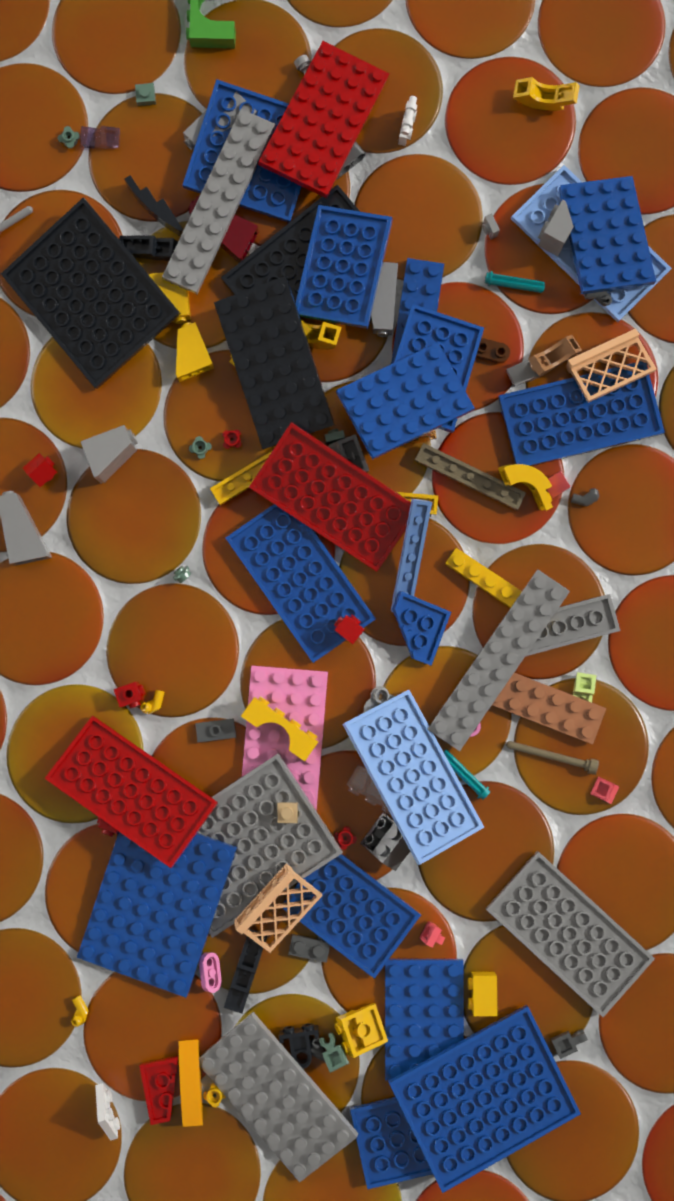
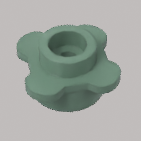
M70 126L64 127L63 133L58 136V141L64 143L67 148H73L80 139V134L74 132Z
M198 436L193 444L189 446V451L198 455L199 459H204L205 454L208 450H211L212 445L209 442L206 443L202 437Z
M179 567L174 572L175 576L173 579L179 583L185 581L191 575L189 567Z

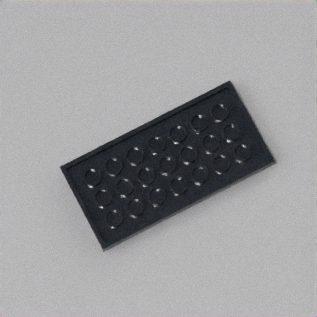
M336 185L331 189L327 198L321 197L222 276V281L235 295L286 276L296 303L318 205L359 211V209L343 190Z
M281 277L214 302L262 449L276 446L291 422L309 434L334 426L335 423L287 277Z

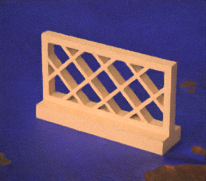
M636 328L568 360L566 369L569 374L573 375L588 403L656 371L655 365L638 338L639 333ZM636 345L639 350L638 356L627 353L629 347ZM612 355L624 356L622 363L611 361ZM625 358L637 360L635 367L624 365ZM602 362L607 364L605 371L594 369L595 363ZM638 362L647 363L649 369L645 371L637 369ZM612 365L620 368L618 375L607 373L608 366ZM582 369L589 371L588 380L581 378L577 372ZM621 370L632 371V376L628 379L620 377ZM592 373L603 376L601 384L590 380ZM605 377L615 379V384L611 387L604 385ZM588 384L599 387L598 393L590 396L587 391Z
M286 863L234 920L235 928L239 933L246 934L271 953L323 895L295 873L292 867ZM293 879H296L300 883V888L289 889V884ZM304 892L315 894L311 900L303 901ZM300 893V901L289 902V894ZM279 895H286L287 903L276 904L275 899ZM301 906V911L298 914L290 915V907ZM287 907L286 916L276 917L277 908ZM273 909V917L262 918V913L265 910ZM276 921H288V925L285 928L277 929ZM274 922V930L263 931V923ZM260 923L259 932L248 930L252 924ZM274 935L275 939L268 945L264 942L263 936Z

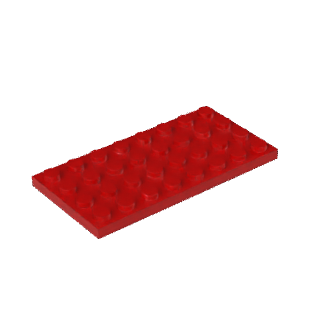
M322 41L259 159L258 165L327 198L390 73Z
M292 422L249 486V488L376 572L406 531L411 504L409 500Z
M93 715L44 778L171 869L218 804L213 798Z

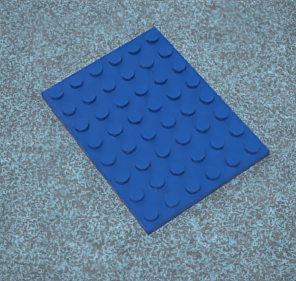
M119 832L77 958L186 998L237 847L197 833L171 869Z
M527 1005L388 1081L442 1193L581 1114Z

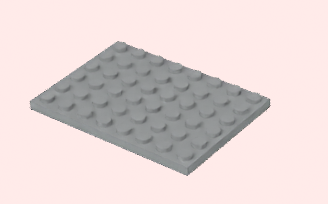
M279 753L211 797L218 804L197 832L237 847L209 934L213 938L233 925L234 920L286 863L300 877L305 878L343 853ZM298 802V823H278L277 803ZM293 879L289 884V888L296 884L298 881L296 879Z

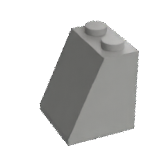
M123 425L83 440L81 444L94 478L102 484L137 451L135 445L138 442L132 430H128Z

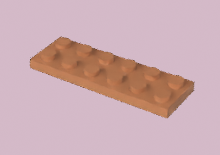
M513 673L492 704V706L590 744L594 743L606 708L517 673Z

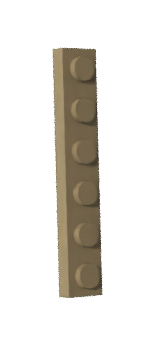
M425 443L422 444L415 459V462L516 511L526 492L511 485H505L503 481Z

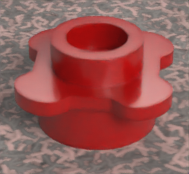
M237 429L234 431L225 430L222 433L224 437L223 447L225 449L230 447L240 448L242 445L240 441L241 432Z
M348 826L334 834V839L338 841L340 848L343 850L347 849V846L351 845V843L354 844L357 841L356 836L352 835L351 828Z

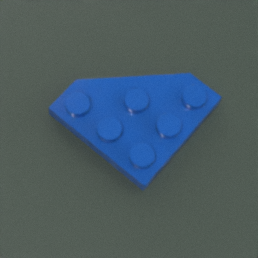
M399 591L392 610L412 659L432 666L451 612Z

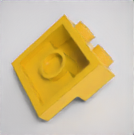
M371 1003L356 1011L351 1010L336 1017V1032L342 1036L344 1042L341 1045L345 1054H348L350 1057L355 1058L388 1042L375 1003Z

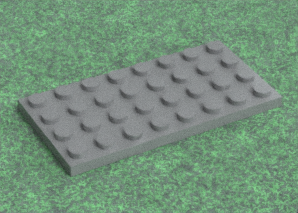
M538 851L535 852L485 908L602 1017L609 1012L655 959Z
M254 1012L199 1056L200 1067L299 1182L357 1138L358 1132Z

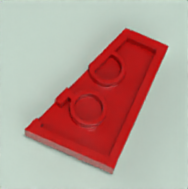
M179 1055L139 1065L150 1125L171 1120Z

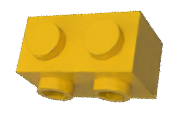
M471 972V978H468V990H471V998H468V1009L472 1010L473 1016H497L496 973Z

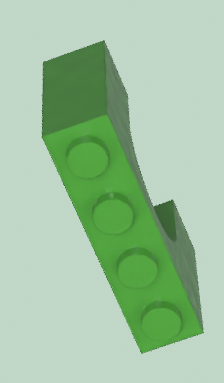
M187 0L188 4H190V10H187V22H190L189 28H186V39L190 40L191 47L235 49V21L210 20L200 12L201 5L205 0Z

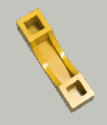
M254 697L241 717L255 727L269 722L277 723L284 727L290 738L289 751L303 761H306L319 742L316 740L317 736L309 730L304 732L300 729L301 724L294 719H291V721L287 720L284 717L285 713L277 707L273 710L268 706L270 702L263 697Z

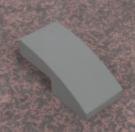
M529 360L506 370L514 388L527 381L539 378V375L531 369Z

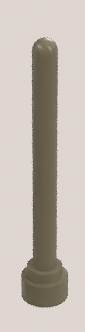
M512 741L506 743L509 749L581 767L592 775H596L599 760L590 758V760L586 759L585 761Z

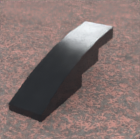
M131 175L124 179L125 183L137 201L152 217L181 237L184 230L165 200L161 199L156 202L147 187L140 190Z
M154 235L119 237V240L135 258L170 261L178 244V241L174 238H156Z
M268 935L263 936L264 942H266ZM248 936L246 937L224 1005L225 1009L240 1014L243 1013L263 951V947Z

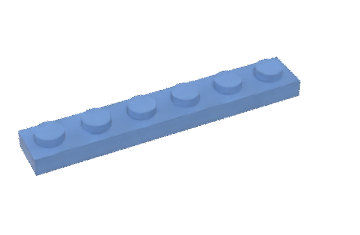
M411 499L391 612H393L392 608L399 591L412 596L415 594L432 506L431 501Z

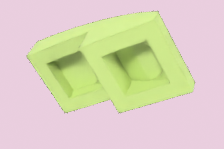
M577 672L573 696L592 703V697L595 693L596 675Z

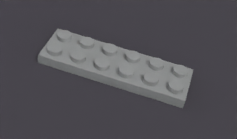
M610 594L559 607L526 656L621 631Z

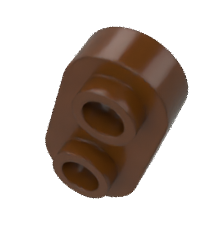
M481 338L479 346L484 345L486 349L481 350L478 348L477 358L495 363L507 361L510 356V349L506 344ZM503 350L504 354L500 355L497 351Z

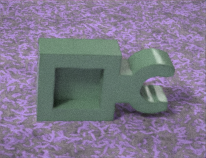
M334 1033L328 1034L330 1038L329 1043L325 1041L324 1037L319 1039L320 1044L327 1050L322 1055L330 1073L349 1064L342 1045H335L336 1036Z

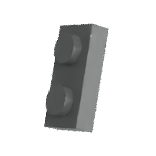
M292 934L288 955L327 963L330 945L324 940Z

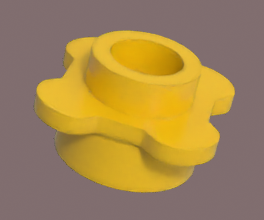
M212 1083L210 1089L203 1093L204 1100H207L214 1108L218 1107L221 1100L226 1098L215 1083Z

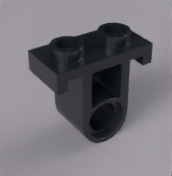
M306 1023L300 1028H294V1026L283 1027V1030H279V1042L284 1043V1039L289 1038L291 1056L302 1069L307 1068L312 1060L310 1035H315V1038H319L318 1025ZM300 1052L306 1053L307 1058L304 1060H300L297 1057V1054Z

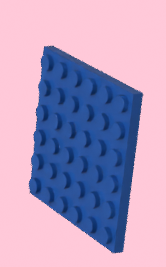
M216 79L184 178L183 188L201 194L232 127L223 132L214 131L216 125L220 129H226L230 126L231 119L224 111L231 112L236 108V100L233 97L236 91L246 100V102L241 103L239 111L243 105H250L252 107V114L255 109L257 111L255 115L275 123V129L289 104ZM233 100L234 106L232 108H227L230 101ZM222 116L227 117L229 120L226 126L218 124ZM258 165L239 207L290 223L302 186Z

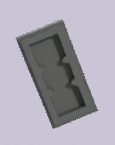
M234 718L195 723L197 742L236 738Z

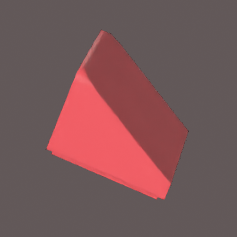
M559 471L548 479L552 487L546 490L553 499L568 490L570 485L562 472Z
M598 777L591 795L612 804L619 786Z

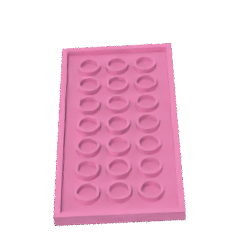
M251 666L248 705L254 697H263L270 702L269 707L273 710L277 707L285 713L284 717L287 720L291 721V719H294L300 723V729L304 732L309 730L317 736L316 740L319 742L306 761H303L289 751L290 738L284 727L272 722L255 727L247 721L242 777L279 753L317 811L328 672Z

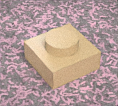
M298 802L277 803L278 823H298Z

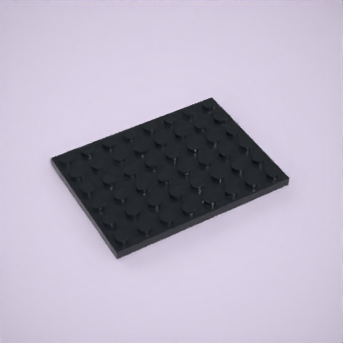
M84 197L1 273L3 278L96 389L103 385L181 314Z

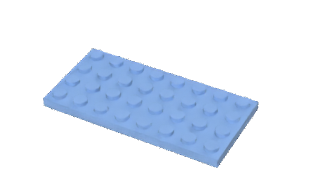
M563 165L512 215L511 220L538 245L541 240L538 236L543 225L548 220L555 204L559 206L561 203L560 185L581 183L582 181ZM569 237L558 257L541 248L579 285ZM650 247L649 251L656 278L655 284L606 291L612 298V303L608 306H602L596 301L617 322L672 269Z
M410 690L342 724L417 865L426 862L484 828L437 739L428 730L429 725Z

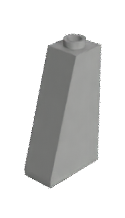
M237 91L233 96L236 100V108L231 112L224 111L231 119L230 126L226 129H220L216 125L214 131L223 132L233 126L239 114L241 103L246 102ZM233 100L230 101L227 108H232L234 106ZM248 104L243 105L241 108L249 113L252 112V107ZM206 111L183 132L184 142L191 150L195 147ZM222 116L218 124L226 126L229 120L227 117Z
M383 262L370 317L373 334H377L379 337H388L393 332L398 263Z
M14 491L3 492L0 496V517L9 564L16 566L52 558L21 496L14 493Z

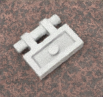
M410 96L409 101L406 103L398 145L406 146L407 139L411 140L412 127L417 114V97Z

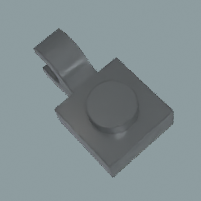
M583 1029L578 1030L572 1036L569 1031H566L551 1038L560 1059L577 1052L576 1045L588 1040Z

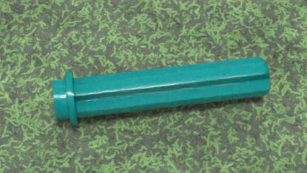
M490 271V273L486 272L484 282L488 286L496 285L542 293L545 288V282L494 274L493 271Z
M444 750L443 752L453 771L478 794V799H485L490 793L489 787H484L448 750Z

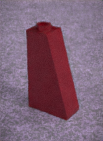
M197 196L195 201H192L189 205L188 211L190 216L199 199V196ZM234 215L220 247L240 263L246 258L259 233L258 225Z

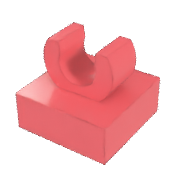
M430 921L427 922L419 937L426 945L432 948L435 942L442 945L445 937L440 934L442 930Z

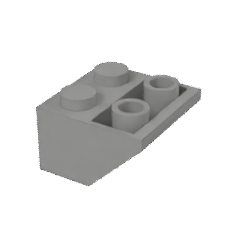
M562 199L559 206L555 204L538 236L541 239L538 246L557 257L574 227L565 200Z

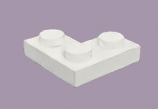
M103 1083L95 1085L98 1123L110 1141L117 1139L120 1123L118 1117L115 1118L110 1108L112 1093L110 1090H107Z

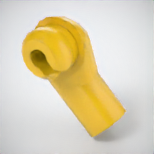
M155 690L153 699L141 704V711L145 714H151L159 710L165 692Z
M81 995L72 1000L77 1009L74 1017L71 1019L74 1027L83 1025L88 1015V1008Z

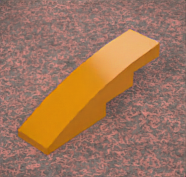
M199 1040L178 1041L183 1127L203 1126Z

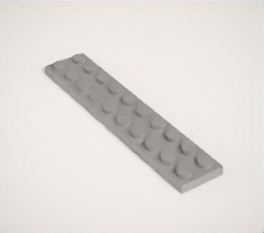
M240 109L162 275L163 280L198 294L258 166L259 159L273 134L275 123Z
M537 569L432 721L428 730L460 751L570 591Z

